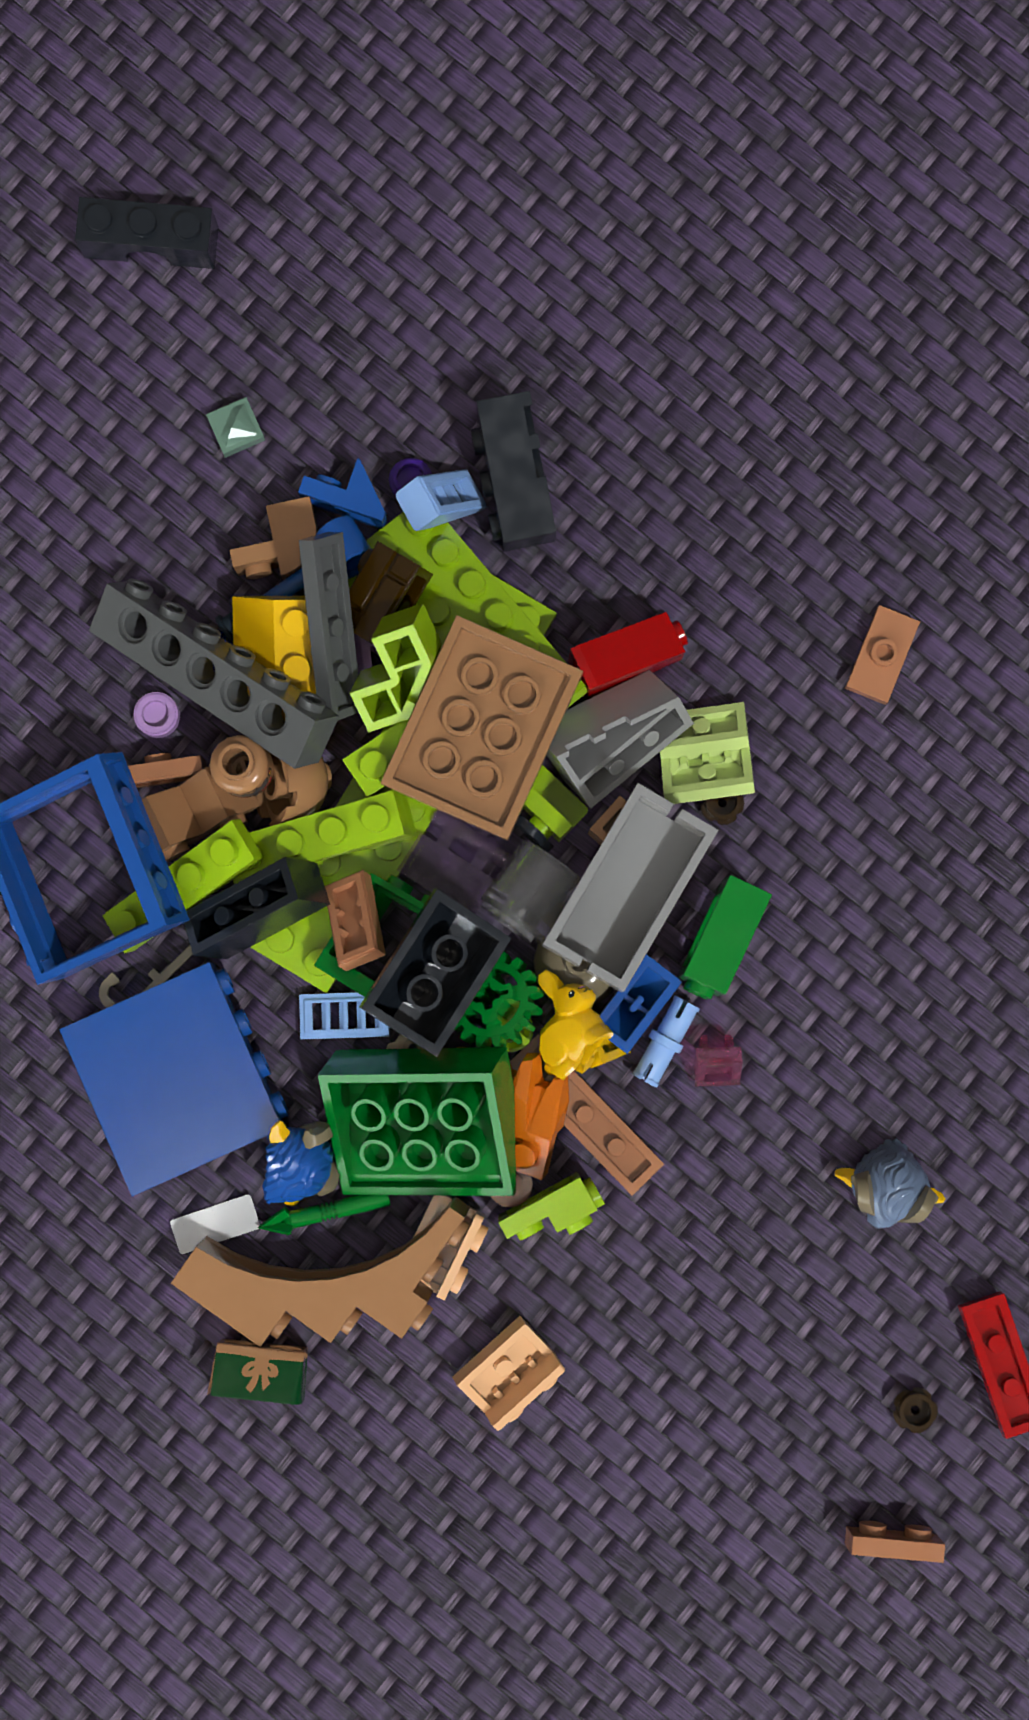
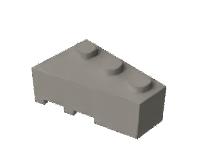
M648 670L568 709L550 746L547 757L563 781L592 808L692 726L694 722L680 698Z

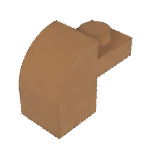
M309 496L266 506L273 540L230 550L233 568L238 576L246 575L247 579H259L271 575L272 569L279 567L280 574L283 580H285L302 568L299 540L315 536L318 532L314 508Z

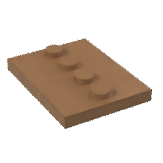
M456 615L383 776L381 785L508 841L581 680L583 670Z

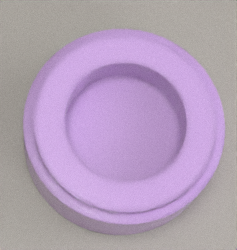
M151 692L142 696L136 703L134 721L137 727L146 735L162 738L170 735L177 728L180 721V710L176 702L167 694Z

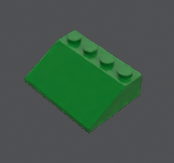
M507 1047L442 1048L437 1057L422 1048L336 1050L319 1072L318 1080L327 1122L333 1132L331 1141L337 1170L340 1174L339 1179L343 1195L514 1196L516 1192L514 1084Z

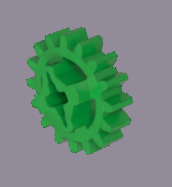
M505 952L502 953L454 1029L457 1033L462 1032L460 1039L469 1045L476 1041L478 1048L490 1047L491 1042L495 1048L506 1047V1040L509 1038L518 1045L521 1044L522 1037L519 1032L523 1028L534 1032L536 1028L529 1021L531 1015L537 1016L543 1013V1010L534 1004V1000L543 997L544 993L537 986H532L538 980V976L531 970L525 971L526 963L518 957L511 962V957ZM501 974L512 976L518 985L505 984ZM498 994L500 998L495 999V995ZM470 1017L482 1018V1023L486 1025V1029L476 1027Z

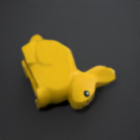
M546 969L538 975V983L547 996L553 1000L555 1015L540 1030L539 1051L545 1062L544 1071L548 1075H554L564 1080L574 1070L581 1074L586 1072L595 1060L594 1055L605 1039H611L614 1033L603 1023L600 1015L592 1009L596 1000V995L592 989L579 983L564 985L556 974Z

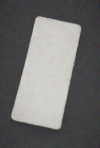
M250 1195L241 1196L173 1219L170 1222L180 1254L193 1251L206 1236L221 1242L257 1230L260 1226Z

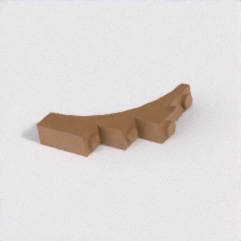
M455 1197L432 1224L406 1244L373 1260L342 1268L302 1270L269 1265L237 1254L206 1236L195 1247L171 1284L259 1347L262 1346L269 1335L278 1339L293 1317L331 1343L339 1331L348 1335L363 1312L402 1339L410 1327L418 1331L432 1312L433 1308L427 1303L434 1290L420 1280L422 1279L429 1284L444 1263L438 1257L444 1246L449 1243L455 1247L470 1226L469 1223L464 1221L470 1206Z

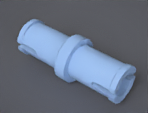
M674 995L673 1001L658 1029L651 1030L648 1037L652 1040L632 1074L657 1088L675 1052L680 1054L684 1047L680 1043L700 1008Z

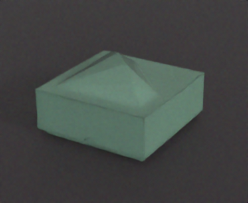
M247 397L206 414L225 458L265 441Z

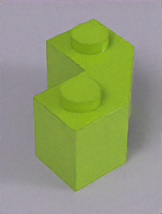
M424 603L382 617L371 638L382 663L361 670L349 693L368 733L410 719L442 643Z

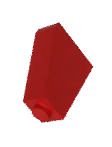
M667 612L570 648L568 664L583 670L581 681L588 690L583 695L586 701L648 670L653 673L682 660L685 654L683 646L688 644V640L678 620L671 622Z

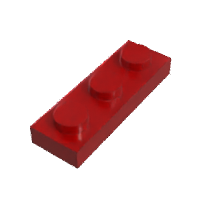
M999 1291L958 1305L1002 1436L1008 1439L1029 1432V1364L1005 1294Z

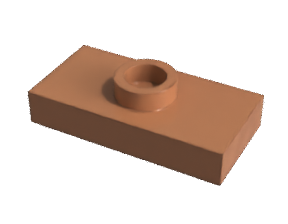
M879 605L876 608L845 689L886 705L920 621Z
M159 753L145 756V763L128 766L136 787L143 788L187 781L206 768L207 764L201 755L172 759L171 753Z
M361 870L326 885L325 889L330 905L327 907L338 967L349 971L385 956L371 875Z

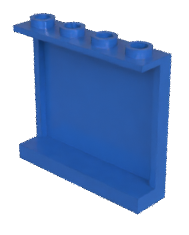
M208 962L59 1029L131 1196H135L268 1136L271 1127L277 1121H283L286 1126L283 1118L290 1116L281 1093L277 1091L272 1094L265 1078L271 1075V1070L261 1050L254 1052L247 1036L253 1033V1029L243 1009L236 1011L229 996V994L235 992L230 976L225 968L218 970L215 963Z

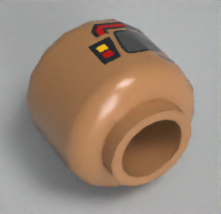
M236 735L228 737L220 742L212 752L209 764L211 776L220 788L232 796L240 798L256 796L264 791L272 780L273 760L266 749L246 736Z

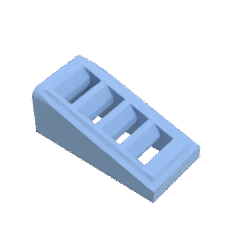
M467 469L417 476L396 493V499L415 531L429 529L480 512L487 507Z
M357 992L299 995L300 1039L390 1037V1027L375 1018V1028H366V1012L359 1008L365 997ZM339 1002L340 1029H331L330 1003ZM348 1002H357V1029H349ZM312 1003H321L322 1030H313Z

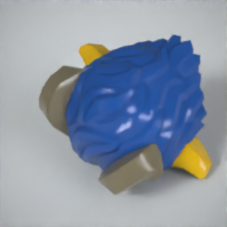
M279 1120L271 1127L270 1133L267 1136L270 1144L265 1147L267 1165L265 1180L262 1185L266 1203L284 1202L286 1205L295 1206L304 1197H311L315 1194L323 1196L332 1192L337 1187L340 1174L338 1173L336 1163L333 1161V1152L328 1142L333 1137V1132L328 1123L316 1121L297 1128H286L284 1122Z

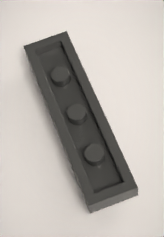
M325 532L299 540L300 562L303 573L316 695L324 699L326 702L325 706L338 714V720L359 713L349 694L358 677L343 532Z

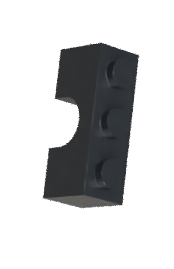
M79 197L75 241L84 258L128 262L130 252H150L164 256L170 261L171 266L215 269L219 226L212 208Z

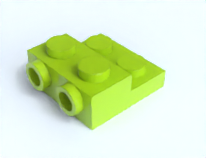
M575 1172L528 1198L521 1205L512 1207L499 1214L498 1223L507 1239L517 1235L521 1241L544 1228L542 1220L546 1217H549L557 1233L566 1228L570 1235L591 1224L593 1219L590 1214L598 1211L597 1208L605 1203L591 1177L582 1181L578 1172Z

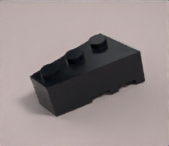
M530 390L476 401L478 428L470 429L475 456L483 454L487 470L479 472L484 498H493L496 512L488 514L493 541L501 539L504 552L555 542L556 528L546 476H544L539 453L538 433H535L531 414L532 400Z

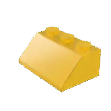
M232 596L233 645L251 651L256 656L255 660L266 668L276 669L286 674L291 679L290 683L301 691L316 694L305 596ZM247 686V692H248V695H249V697H250V691H249V688H248V686ZM282 709V717L285 721V713Z

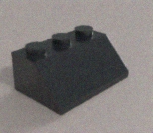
M434 888L359 1008L437 1057L512 938L439 889Z

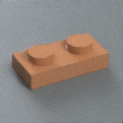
M860 1521L859 1527L846 1526L845 1546L851 1555L944 1563L945 1543L937 1534H932L933 1529L930 1527L905 1525L904 1531L887 1530L886 1524L876 1521Z

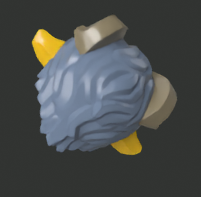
M897 1138L893 1141L887 1139L877 1149L871 1150L869 1154H865L861 1162L857 1163L856 1169L838 1168L835 1170V1177L841 1179L853 1189V1194L856 1197L860 1211L867 1213V1221L878 1229L891 1227L898 1222L920 1223L928 1217L934 1204L943 1203L946 1200L941 1192L930 1187L928 1177L921 1165L914 1158L913 1154L908 1151L907 1145L902 1144Z

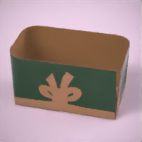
M221 1339L217 1342L207 1395L211 1393L210 1396L300 1405L305 1401L308 1347L263 1343L259 1347L252 1341Z

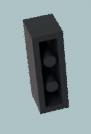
M284 857L187 910L190 920L185 922L184 926L194 956L229 959L330 905L317 863Z

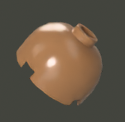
M269 752L273 760L272 780L264 791L256 795L260 804L256 809L261 818H271L272 821L268 825L273 826L317 813L326 799L327 791L332 784V773L328 764L324 762L323 757L321 756L319 763L294 769Z

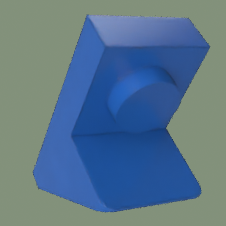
M359 458L356 460L346 490L341 488V482L325 475L318 474L316 479L307 476L303 477L298 494L300 498L309 496L313 507L340 516L352 517L355 521L378 529L387 525L386 513Z

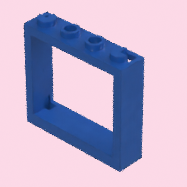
M123 752L96 754L0 803V892L9 912L10 924L19 937L26 955L27 966H30L37 985L64 979L190 920ZM92 782L148 922L67 959L12 822Z

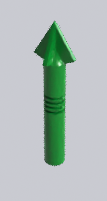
M356 1195L335 1200L334 1203L330 1201V1204L326 1202V1205L322 1203L321 1206L318 1204L292 1211L283 1207L260 1224L258 1228L290 1235L294 1228L323 1222V1219L327 1221V1218L331 1220V1217L336 1219V1216L341 1218L391 1206L389 1195Z

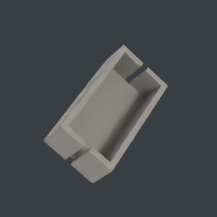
M637 783L542 945L576 967L581 964L582 960L588 962L590 965L585 972L621 993L626 990L719 831L683 809L678 813L674 821L666 816L674 804Z

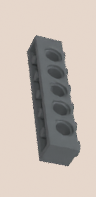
M133 578L125 582L107 583L89 629L91 633L292 768L296 769L319 763L339 718L338 714L325 706L326 702L324 699L316 694L301 691L290 683L291 679L283 672L266 668L255 660L256 656L248 649L231 645L220 637L221 633L216 628L208 624L196 622L186 615L187 610L181 605L171 601H164L152 593L153 588L149 584ZM247 686H248L249 691H250V697H249L248 692H247ZM282 709L285 713V721L282 717Z

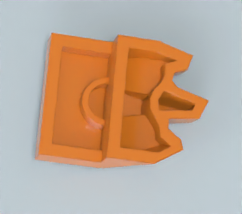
M527 1053L521 1061L518 1071L514 1070L510 1063L515 1101L516 1171L542 1180L548 1174L557 1133L564 1125L569 1104L568 1076L564 1080L555 1076L551 1082L546 1081L542 1075L541 1053Z

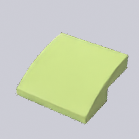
M744 702L687 710L694 724L659 752L664 798L673 804L755 793Z

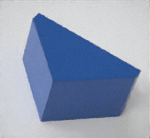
M646 954L626 990L622 993L616 990L599 1014L603 1023L614 1033L611 1039L608 1040L628 1054L682 981Z

